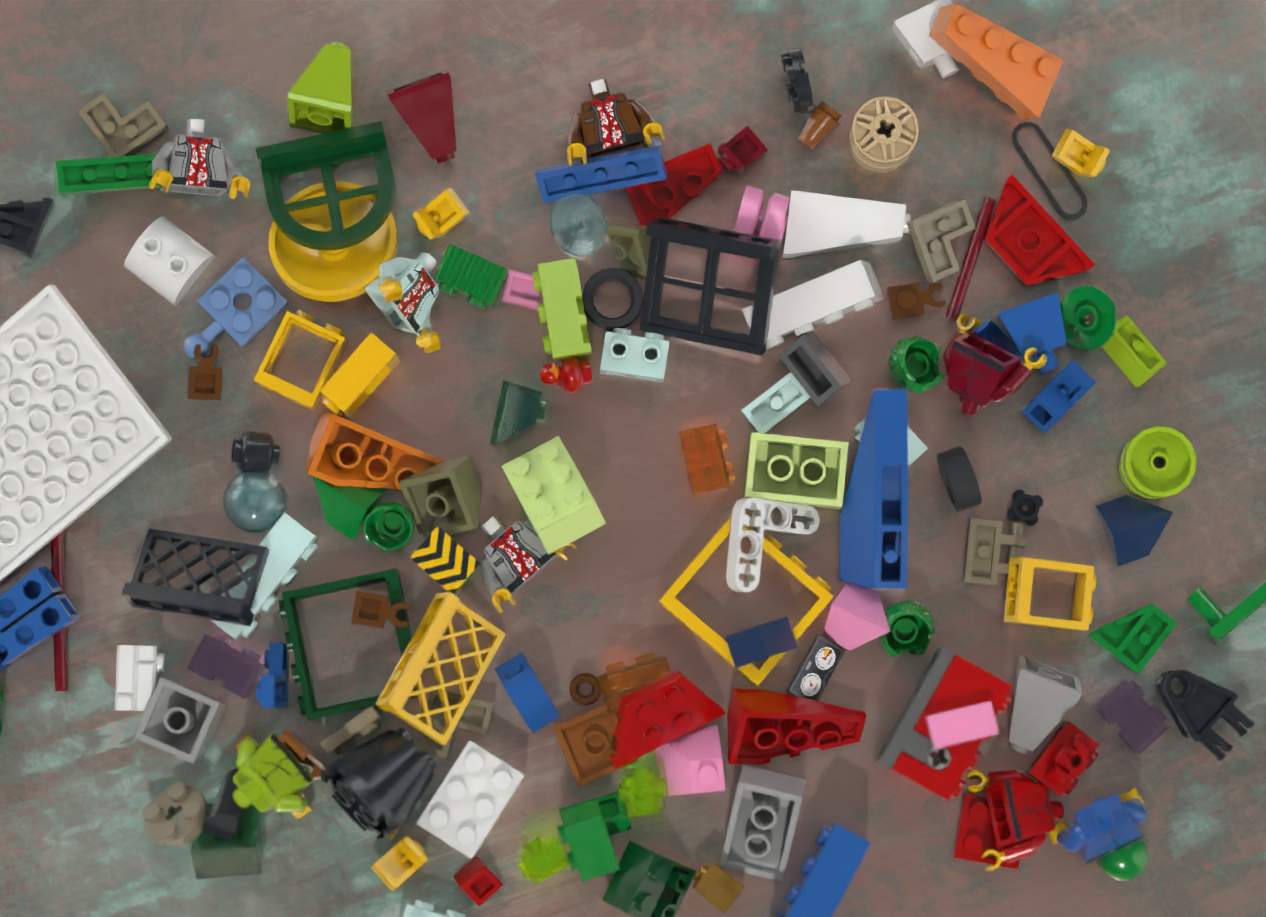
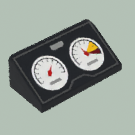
M817 634L786 692L796 697L818 701L845 649Z

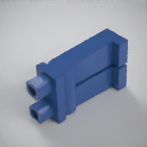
M47 566L35 568L0 596V672L10 667L12 662L22 657L31 649L81 619V616L66 594L57 595L63 590Z

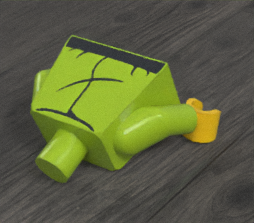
M247 732L236 744V749L238 750L236 766L239 771L233 776V780L239 787L234 792V799L241 807H247L253 803L263 813L270 809L276 812H291L297 819L302 818L313 810V807L307 804L304 793L300 794L314 781L312 776L275 733L271 734L261 744L256 743L253 738H250V734Z

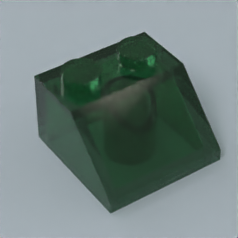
M213 803L208 804L209 811ZM253 803L248 806L233 842L201 832L191 842V856L196 879L262 874L260 811Z

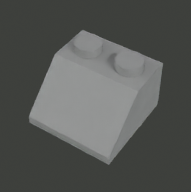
M160 677L134 738L191 763L201 765L227 705Z

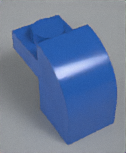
M1072 360L1022 410V413L1045 434L1096 381Z
M523 653L495 668L504 688L532 733L560 717Z

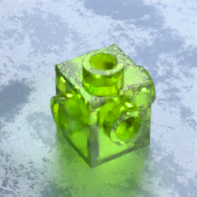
M649 766L635 767L630 769V774H627L622 779V784H619V795L621 802L627 805L629 818L658 814L666 808L664 797L668 796V786L665 777H660L659 769L650 770Z

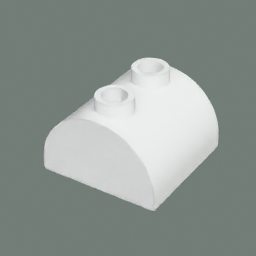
M161 216L135 242L125 259L124 266L169 302L177 306L215 258V255L166 217Z

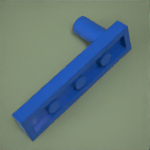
M651 139L653 145L651 147L646 142L642 149L587 159L586 164H583V160L572 162V165L565 163L539 168L536 170L535 176L543 203L665 180L668 173L662 155L663 145L659 140Z

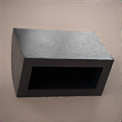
M238 768L229 771L225 775L202 827V832L232 842L248 806L241 807L234 799V792L239 787L234 782L233 776L239 771Z

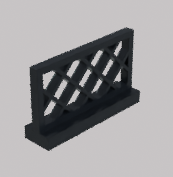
M149 528L131 583L125 582L121 594L132 607L251 626L254 617L251 608L270 550L264 546ZM156 539L168 541L171 548L155 557L152 550ZM190 544L197 545L200 552L184 562L179 551ZM219 549L226 550L230 557L213 566L208 556ZM248 554L258 555L255 565L243 571L238 561ZM176 555L181 564L165 574L160 563ZM205 559L210 569L194 579L189 568ZM235 564L240 574L223 583L218 573ZM156 567L161 577L150 584L142 583L144 574ZM185 571L190 582L179 589L173 588L169 581ZM215 576L220 587L209 594L202 593L199 585ZM245 581L248 587L244 599L231 597L228 590Z

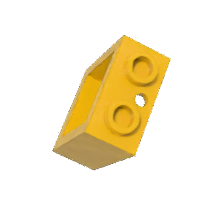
M297 309L295 314L287 311L254 381L258 385L315 411L323 395L320 389L332 377L348 341L345 337H342L344 331L331 324L326 323L323 328L313 323L315 317ZM294 325L335 344L312 393L271 375Z
M371 332L320 389V392L325 397L321 402L335 415L340 417L342 414H345L350 419L400 362L398 356Z
M1026 557L1010 558L1004 622L1072 631H1088L1093 619V608L1091 606L1092 592L1096 587L1094 566ZM1034 568L1076 573L1071 620L1029 615Z

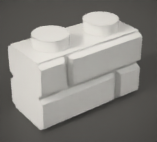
M117 645L115 710L146 711L159 682V672H165L166 657L165 653H160L159 646Z

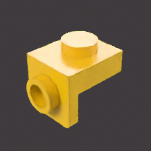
M1066 129L1051 157L1078 176L1096 177L1104 168L1106 157L1110 150L1105 146L1094 145L1073 129Z
M448 188L425 208L416 210L412 216L417 221L416 226L419 231L429 239H435L448 233L467 217L470 212L454 190Z
M406 835L380 858L371 869L393 892L418 870L428 858L424 855L423 847L416 840H411Z

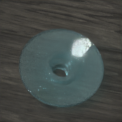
M570 193L561 197L554 204L550 215V228L555 241L565 252L574 256H587L596 252L603 245L607 235V220L603 209L592 197L583 193ZM582 218L586 223V227L582 224Z

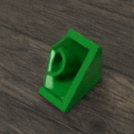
M313 477L327 524L355 541L363 529L368 512L380 503L388 489L335 486Z

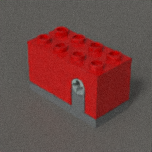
M945 647L937 648L874 762L942 800L949 801L951 797L957 798L966 782L961 779L966 769H973L982 754L977 749L982 740L989 741L992 735L933 749L926 716L991 701L994 716L996 717L998 712H1005L1013 698V695L1009 693L1012 685ZM939 751L938 756L942 758L941 762L932 764L933 758L929 756L930 752Z

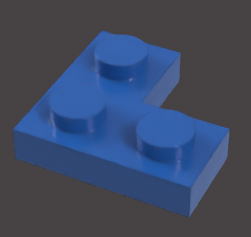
M269 643V650H265L264 666L265 669H269V675H261V682H257L256 698L257 701H261V708H288L289 652L286 643Z

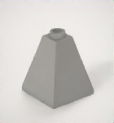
M1019 654L1008 731L1009 747L1024 754L1028 750L1034 751L1079 701L1082 695L1080 678Z

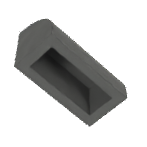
M813 331L801 336L778 355L817 406L827 401L852 382Z

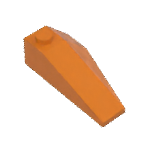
M322 412L310 442L306 474L335 486L402 490L399 484L401 480L445 461L335 414Z

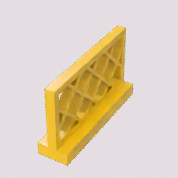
M451 592L435 595L375 704L385 712H392L440 745L447 744L506 633L460 603V598ZM457 611L464 616L467 630L454 633L451 619ZM485 630L494 637L488 648L479 650L475 632ZM468 634L472 652L459 655L455 637ZM448 639L452 657L438 660L436 646L439 641ZM473 656L476 670L473 676L464 678L460 659ZM453 661L457 680L444 683L440 664ZM433 666L437 685L423 689L420 675L425 668ZM458 684L461 698L457 704L449 705L445 687ZM438 689L442 708L428 711L425 692ZM418 695L421 708L420 714L411 715L402 709L408 697ZM443 712L446 725L440 734L432 728L430 715ZM423 717L424 723L417 718Z

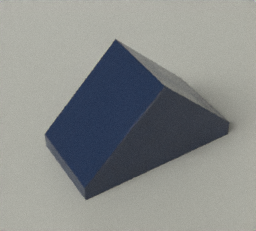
M788 617L725 637L735 668L798 648Z

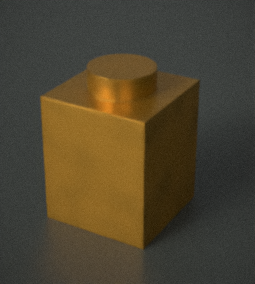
M714 862L709 867L703 864L692 878L697 882L693 889L723 913L728 910L744 889L743 885Z

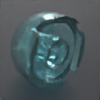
M244 471L238 473L228 482L223 493V508L228 520L236 528L248 533H264L271 530L287 509L288 495L285 487L275 475L269 472Z

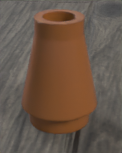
M821 101L818 106L814 105L813 111H811L798 139L813 150L820 141L840 125L838 121L842 115Z

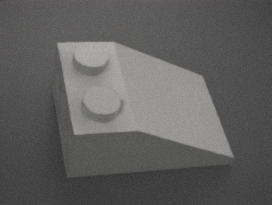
M743 764L719 867L783 882L806 779Z

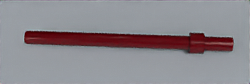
M67 528L51 540V571L63 590L57 595L65 594L64 536H67ZM65 627L53 635L55 691H68Z

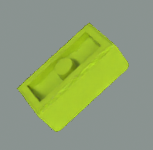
M1127 314L1117 321L1114 334L1102 346L1135 387L1142 385L1167 364Z

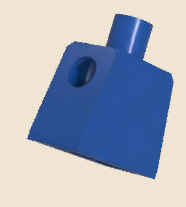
M1057 293L998 313L999 321L1022 361L1025 360L1026 350L1034 347L1037 349V352L1032 358L1036 357L1038 361L1043 354L1047 357L1046 364L1040 368L1041 374L1060 368L1054 350L1066 345V337Z

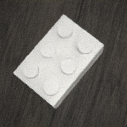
M469 740L416 824L472 859L526 775L474 741Z

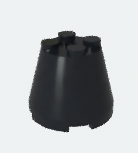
M402 727L397 731L390 729L332 760L320 771L322 781L325 783L329 781L332 785L334 794L331 797L338 806L364 832L368 829L378 833L377 839L382 843H388L398 834L433 779L434 773L432 769L436 766L434 759L427 752H420L412 744L414 742L412 736Z

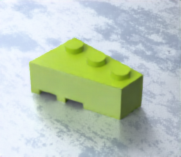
M576 258L538 264V272H533L532 275L535 292L542 291L543 304H537L540 323L547 322L548 335L542 336L545 355L552 354L553 361L567 357L590 356L592 351L588 337Z

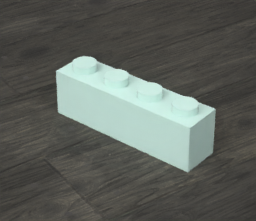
M284 512L259 545L267 547L270 552L251 608L254 614L251 626L211 621L234 639L240 640L242 636L247 639L259 623L255 619L262 610L267 613L278 600L275 593L282 584L287 587L296 577L298 571L295 568L302 559L307 561L316 551L318 546L315 542L318 537ZM252 554L242 567L243 571L255 565L258 555ZM243 581L228 590L233 598L244 599L248 586Z

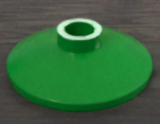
M1081 286L1071 290L1061 301L1060 307L1067 343L1080 350H1094L1102 347L1111 339L1117 325V311L1114 302L1106 292L1094 286ZM1092 312L1095 315L1093 324L1089 320V315Z

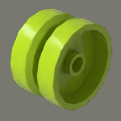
M1156 426L1141 431L1124 445L1119 455L1118 470L1122 482L1131 493L1142 499L1158 501L1178 494L1189 485L1196 470V455L1192 444L1184 434L1171 427ZM1156 457L1159 458L1158 463L1162 464L1160 469L1156 468L1153 464V460Z

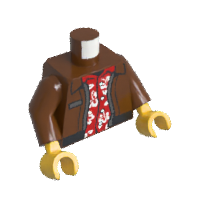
M606 79L593 81L588 84L592 100L580 104L581 111L573 115L567 133L568 164L572 165V159L575 157H581L583 164H586L587 159L645 145V139L647 145L651 147L653 146L651 138L660 136L662 141L665 140L662 127L654 121L650 112L635 99L627 98L624 92L610 95Z

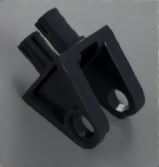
M1181 669L1163 672L1156 680V693L1182 739L1186 742H1199L1218 762L1226 756V752L1229 753L1233 746L1211 728L1213 724L1221 718L1240 738L1248 732V728L1251 729L1255 724L1253 720L1248 718L1233 704L1239 697L1237 694L1194 673ZM1174 678H1177L1181 683V690L1177 695L1171 689V682Z

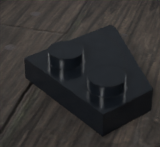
M43 198V201L24 203L23 200L10 201L7 204H0V247L31 258L54 206V200Z

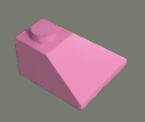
M718 725L701 726L655 749L660 796L726 790Z

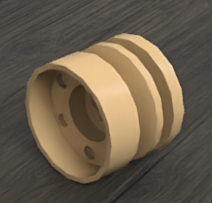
M883 96L869 100L860 107L850 126L848 136L850 153L857 163L867 170L883 173L897 169L907 161L916 146L919 135L917 116L909 105L898 98ZM882 125L885 130H892L889 138H886L884 134L878 135Z

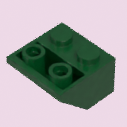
M629 840L619 862L620 870L615 871L602 900L635 917H676L696 871Z

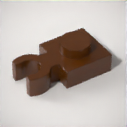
M919 282L888 287L887 294L892 320L924 315L925 305L933 309L944 307L946 305L945 300L935 301L932 298V292L942 290L943 284L934 283L925 291H921Z
M196 344L194 347V357L198 361V366H188L187 399L221 400L222 368L213 367V362L219 355L218 346L212 344L211 354L203 357L200 354V344Z
M356 591L351 623L384 629L385 621L391 620L398 627H408V622L397 619V612L400 609L411 610V606L405 602L388 606L389 596Z

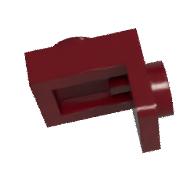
M747 125L727 143H722L718 147L720 156L717 159L729 173L734 170L739 176L767 153L768 149Z

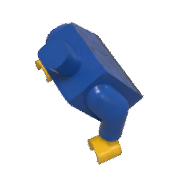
M1136 787L1119 796L1114 794L1105 799H1097L1092 805L1075 813L1074 822L1069 831L1065 821L1056 824L1055 830L1048 833L1052 844L1059 843L1069 851H1079L1085 863L1089 864L1143 839L1136 824L1146 819L1147 812L1143 805L1144 801Z

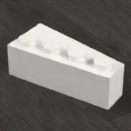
M859 260L774 295L766 348H773L784 343V337L794 333L796 337L813 331V326L822 322H825L826 325L843 319V314L854 310L856 312L863 311L874 306V302L885 299L871 263ZM754 304L742 309L749 329H751Z

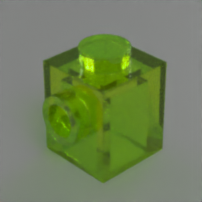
M555 835L544 842L538 837L525 844L523 847L526 852L520 855L522 862L518 863L527 881L533 879L535 884L570 865Z

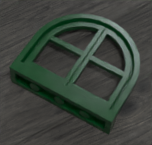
M382 121L256 148L271 216L280 231L290 240L301 246L324 251L354 246L372 236L384 224L392 210L396 187ZM373 156L378 184L337 193L332 165ZM321 168L326 195L284 204L280 176ZM378 193L376 201L367 215L356 224L344 229L339 201ZM328 204L333 231L323 232L306 228L295 221L289 212Z

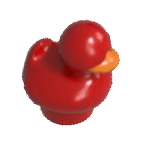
M567 357L560 360L559 366L555 363H547L541 367L540 378L547 385L557 384L567 393L574 394L579 391L582 385L592 383L591 366L588 358Z

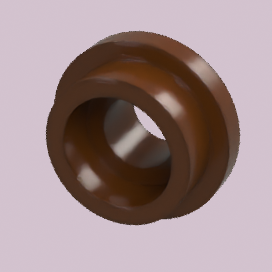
M581 673L572 679L569 692L576 703L591 705L599 699L602 686L599 679L593 674ZM589 683L592 687V692L586 696L582 695L579 691L581 684Z

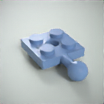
M242 257L197 300L198 304L215 321L201 334H193L187 337L184 342V352L189 358L195 359L194 347L196 344H200V354L205 357L209 352V343L223 330L243 348L289 303ZM241 294H246L252 298L251 307L245 311H240L234 307L235 298Z

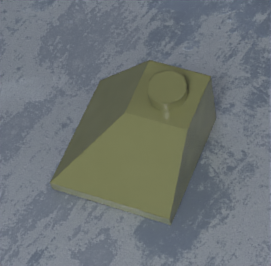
M470 456L439 463L399 482L422 541L436 527H440L448 535L474 530L478 527L481 484Z

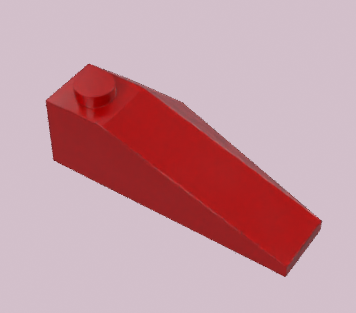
M734 688L727 714L729 764L762 765L770 763L771 758L789 754L790 758L801 756L800 751L816 747L826 750L860 742L867 715L863 711L770 690Z

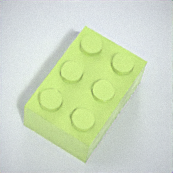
M751 432L744 498H759L840 510L843 506L849 442Z
M559 436L502 465L510 484L548 554L606 524L594 498Z

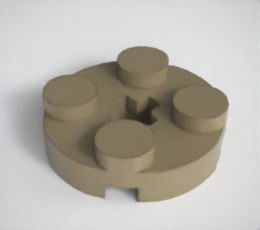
M175 782L144 807L142 816L145 819L144 826L146 832L161 847H167L165 844H175L177 847L184 846L193 841L202 832L206 811L209 813V805L196 788L186 786L183 782ZM179 812L181 817L177 820L173 819L172 817Z

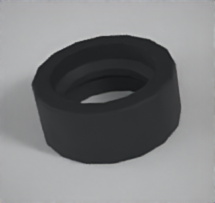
M615 267L602 269L593 274L585 283L582 293L584 312L588 319L597 327L613 331V328L624 329L631 325L639 316L643 304L642 289L636 278L626 270ZM614 280L623 283L628 288L632 301L630 308L625 314L620 317L609 318L597 311L594 306L593 297L599 285L606 281Z
M958 446L938 453L937 463L940 474L955 510L959 512L981 504L982 498L978 482L964 449Z

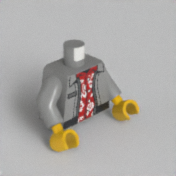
M187 120L186 135H176L170 142L165 143L152 160L150 189H154L156 184H160L161 191L165 193L177 192L221 196L228 190L229 186L230 198L235 199L237 191L243 192L246 198L249 196L250 181L241 176L228 150L222 147L221 139L205 137L206 121Z
M496 515L491 517L481 526V529L492 540L483 549L485 556L481 560L484 584L491 594L492 601L500 613L503 612L501 604L505 600H510L514 606L516 602L512 595L557 556L567 560L568 558L563 554L567 546H572L574 549L577 546L571 542L548 554L530 520L522 524L516 521L507 529Z

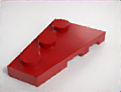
M711 143L665 161L668 173L665 180L624 187L640 225L647 226V222L657 216L670 219L723 173Z

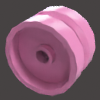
M747 185L733 231L782 240L788 219L785 215L790 197L774 193L770 197L767 210H760L764 198L763 189Z

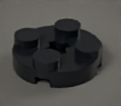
M800 48L788 50L787 53L780 54L784 73L786 72L788 83H785L788 101L791 102L794 114L813 111L811 107L813 106V98L808 72L806 73L804 67H801V64L805 63L803 53Z

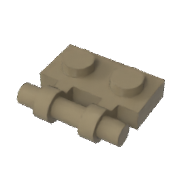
M970 518L963 583L997 586L998 574H1006L1005 587H1007L1010 558L1021 557L1022 547H1026V537H1023L1024 524L1012 523L1011 534L1006 535L1002 534L1003 521ZM1001 545L1009 546L1008 564L999 563Z

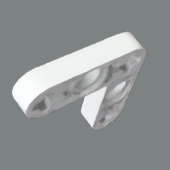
M741 498L736 501L731 517L726 571L728 586L736 592H751L754 590L760 579L764 530L797 535L812 534L817 530L820 523L817 510L809 505L759 498ZM775 507L780 510L782 515L778 525H775L771 520V512ZM746 508L753 511L752 517L745 515ZM793 516H803L807 518V523L792 522ZM743 526L752 527V530H743ZM744 536H747L751 541V550L747 554H744L740 548V543ZM740 560H749V564L740 563ZM739 574L747 575L746 581L739 580Z

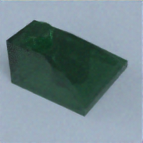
M503 381L490 439L492 450L500 451L537 427L538 419L544 420L548 401L542 400L543 393L541 391Z

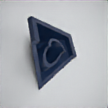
M1128 495L1095 506L1117 566L1149 556L1173 513Z

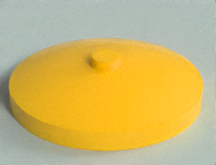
M335 181L337 193L363 187L351 182ZM324 183L303 189L291 197L285 204L326 195ZM376 193L339 201L344 229L356 224L367 215L376 201ZM328 204L289 212L295 221L306 228L323 232L333 231ZM391 212L384 224L372 236L359 244L339 250L324 251L301 246L286 237L274 221L269 233L270 257L281 280L299 295L323 302L343 301L364 294L366 292L365 288L379 277V265L394 259L398 248V232Z

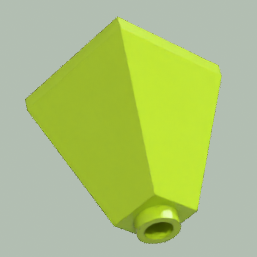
M342 42L325 44L289 91L287 103L289 125L291 127L322 134L353 127L351 49Z

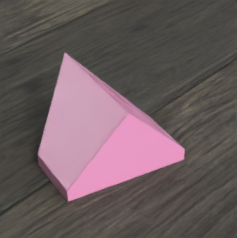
M847 582L831 604L822 636L852 651L890 632L880 593L866 586Z

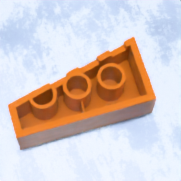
M959 4L941 6L929 37L957 62H962L978 81H983L995 92L994 95L1003 103L1006 102L1015 110L1014 113L1022 120L1040 118L1063 59Z

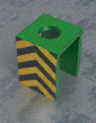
M436 527L411 555V559L454 595L459 593L481 567L479 561L440 527Z

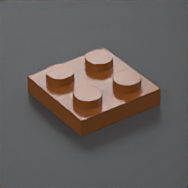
M613 701L553 727L578 787L638 761L635 759L617 769L610 763V754L615 753L617 739L614 737V732L619 720V715Z

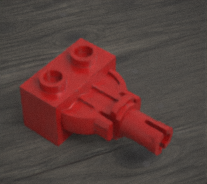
M1063 721L1026 770V773L1040 784H1044L1054 795L1060 797L1063 793L1069 795L1079 782L1077 776H1080L1085 769H1088L1098 757L1099 753L1095 750L1100 744L1070 721Z

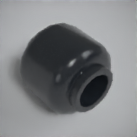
M243 431L239 438L233 439L231 461L237 465L241 472L267 474L272 464H278L280 445L274 444L273 436L270 433Z

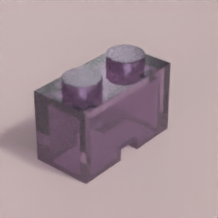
M215 632L214 636L205 634L187 669L207 680L214 681L215 677L223 680L222 688L243 699H248L265 668L264 664L259 661L261 655L247 647H244L242 652L231 646L233 640L219 632Z
M1121 679L1094 702L1092 706L1108 725L1116 723L1122 731L1117 735L1134 754H1141L1169 729L1164 723L1167 718L1157 706L1152 705L1150 707L1142 699L1145 693L1133 680L1128 683L1126 679Z

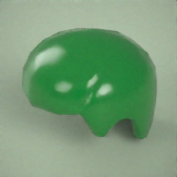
M384 502L376 505L368 512L363 525L366 541L375 544L383 551L402 548L411 540L415 528L410 511L396 502Z
M1139 840L1097 859L1096 862L1098 867L1111 878L1118 881H1129L1144 872L1149 862V853L1145 843Z

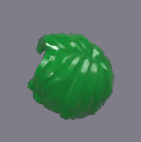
M918 335L898 340V343L890 351V375L898 385L917 394L932 389L944 379V375L939 371L936 363L941 351L940 345H935L933 341Z
M901 601L887 608L884 612L890 632L879 637L880 644L891 657L905 652L914 655L925 654L935 632L930 611L915 601Z

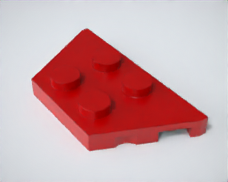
M1011 174L1006 180L984 237L987 245L1026 287L1091 270L1095 263Z
M676 671L620 699L619 720L614 732L617 742L615 753L610 754V763L617 769L725 715V711L680 671Z

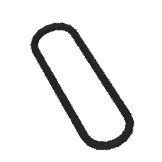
M1032 122L1019 124L1012 133V141L1015 148L1057 211L1067 219L1081 217L1087 209L1085 194L1067 167L1058 162L1083 201L1082 209L1077 214L1070 215L1062 210L1018 144V131L1024 127H1032L1038 132L1052 154L1055 149L1038 125Z

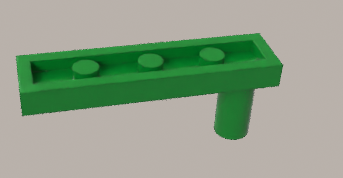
M156 154L55 161L53 163L55 190L57 195L67 196L69 194L148 189L152 180V160ZM156 184L154 188H161V185Z
M1266 583L1227 615L1202 586L1194 591L1187 600L1212 627L1209 629L1207 636L1214 644H1217L1266 603Z

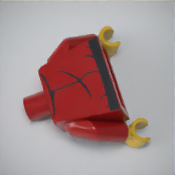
M973 770L967 775V779L975 778L980 781V784L977 786H968L967 790L972 794L980 793L985 785H990L985 788L996 845L997 848H1003V851L998 853L994 850H988L982 855L981 858L987 855H992L996 858V865L985 868L987 871L996 870L1003 861L1007 860L1010 863L1034 854L1046 842V834L1055 830V820H1061L1064 816L1063 804L1060 801H1050L1048 788L1044 784L1035 783L1033 779L1018 770L989 772L987 776H984L978 770Z

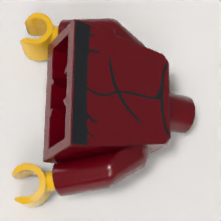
M962 314L957 319V325L960 330L959 332H954L943 353V359L948 375L947 386L949 390L963 396L959 406L960 411L968 415H976L980 406L987 407L995 402H1003L1018 391L1032 375L1030 370L1032 368H1042L1047 362V357L1043 354L1037 362H1032L1031 358L1037 352V349L1034 347L1029 348L1024 355L1025 363L1020 364V357L972 332L981 325V321L978 318L974 317L971 324L967 327L970 316Z

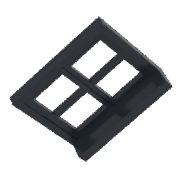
M659 216L647 222L646 235L651 236L640 331L761 356L765 354L781 240ZM669 242L708 249L703 283L665 275ZM720 252L760 260L755 293L716 286ZM664 283L702 291L698 324L660 316ZM715 293L754 301L750 334L711 326Z

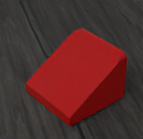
M475 856L454 875V879L459 887L479 907L503 886V883L478 856Z

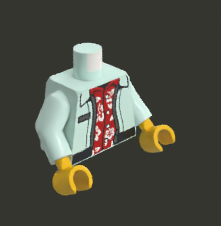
M421 252L416 260L398 256L381 263L378 268L379 277L365 288V291L393 329L417 334L416 344L419 347H424L426 353H431L441 348L440 338L436 332L432 331L429 319L432 305L439 293V287L429 275L437 262L430 254Z

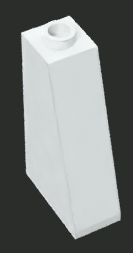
M791 190L782 258L791 259L899 242L903 233H909L906 222L911 221V214H905V204Z

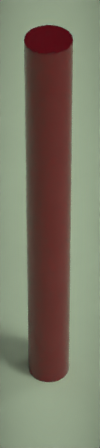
M984 196L975 223L976 229L972 232L945 317L949 320L957 321L996 202L991 197Z

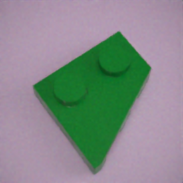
M1151 603L1091 631L1087 636L1137 675L1178 623Z

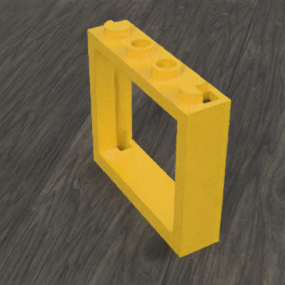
M730 517L663 595L659 603L735 667L727 642L675 598L730 534ZM743 526V530H752V527ZM767 534L766 537H763L762 550L819 598L792 630L795 641H797L834 597L829 593L832 587L819 576L815 579L811 578L804 572L807 566L794 555L790 558L780 551L783 547L782 544L770 534ZM786 652L769 657L759 669L752 663L736 669L754 685L758 686Z

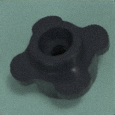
M1016 490L1012 494V507L1007 511L1008 518L1012 521L1017 519L1025 521L1028 526L1035 525L1038 522L1037 514L1039 507L1043 505L1042 497L1025 494L1023 490ZM1023 505H1027V506H1028V510H1027V511H1024V510L1022 509V506H1023Z

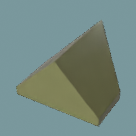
M600 218L616 251V258L621 262L620 269L626 270L633 275L646 277L651 236L646 235L647 226Z

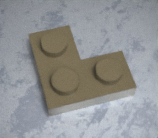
M102 93L78 110L110 157L129 156L169 128L149 100L123 118L105 93Z
M958 199L906 222L927 282H935L960 271L950 240L976 229L966 199Z
M438 689L430 691L427 702L428 711L442 708ZM446 691L449 705L457 704L461 695ZM471 698L456 727L487 735L495 703ZM443 712L430 715L432 728L440 734L446 725ZM420 731L416 748L420 752L425 751L430 755L447 759L454 731L446 745H440Z
M371 706L344 724L343 728L320 744L327 754L335 751L337 755H340L354 745L351 741L352 738L358 734L366 737L381 727L378 721L384 716L377 706Z

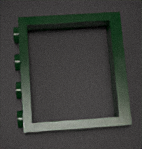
M397 568L282 592L283 600L278 601L281 619H287L290 632L284 633L288 652L294 651L296 663L291 664L294 683L300 682L302 695L297 697L298 705L300 706L301 715L306 714L307 720H315L376 706L375 704L380 695L318 708L296 601L386 582L390 604L393 606L396 603L405 602L401 578ZM400 609L397 612V619L408 622V627L401 628L395 625L401 657L413 637L406 609ZM418 695L410 696L408 699L418 698Z

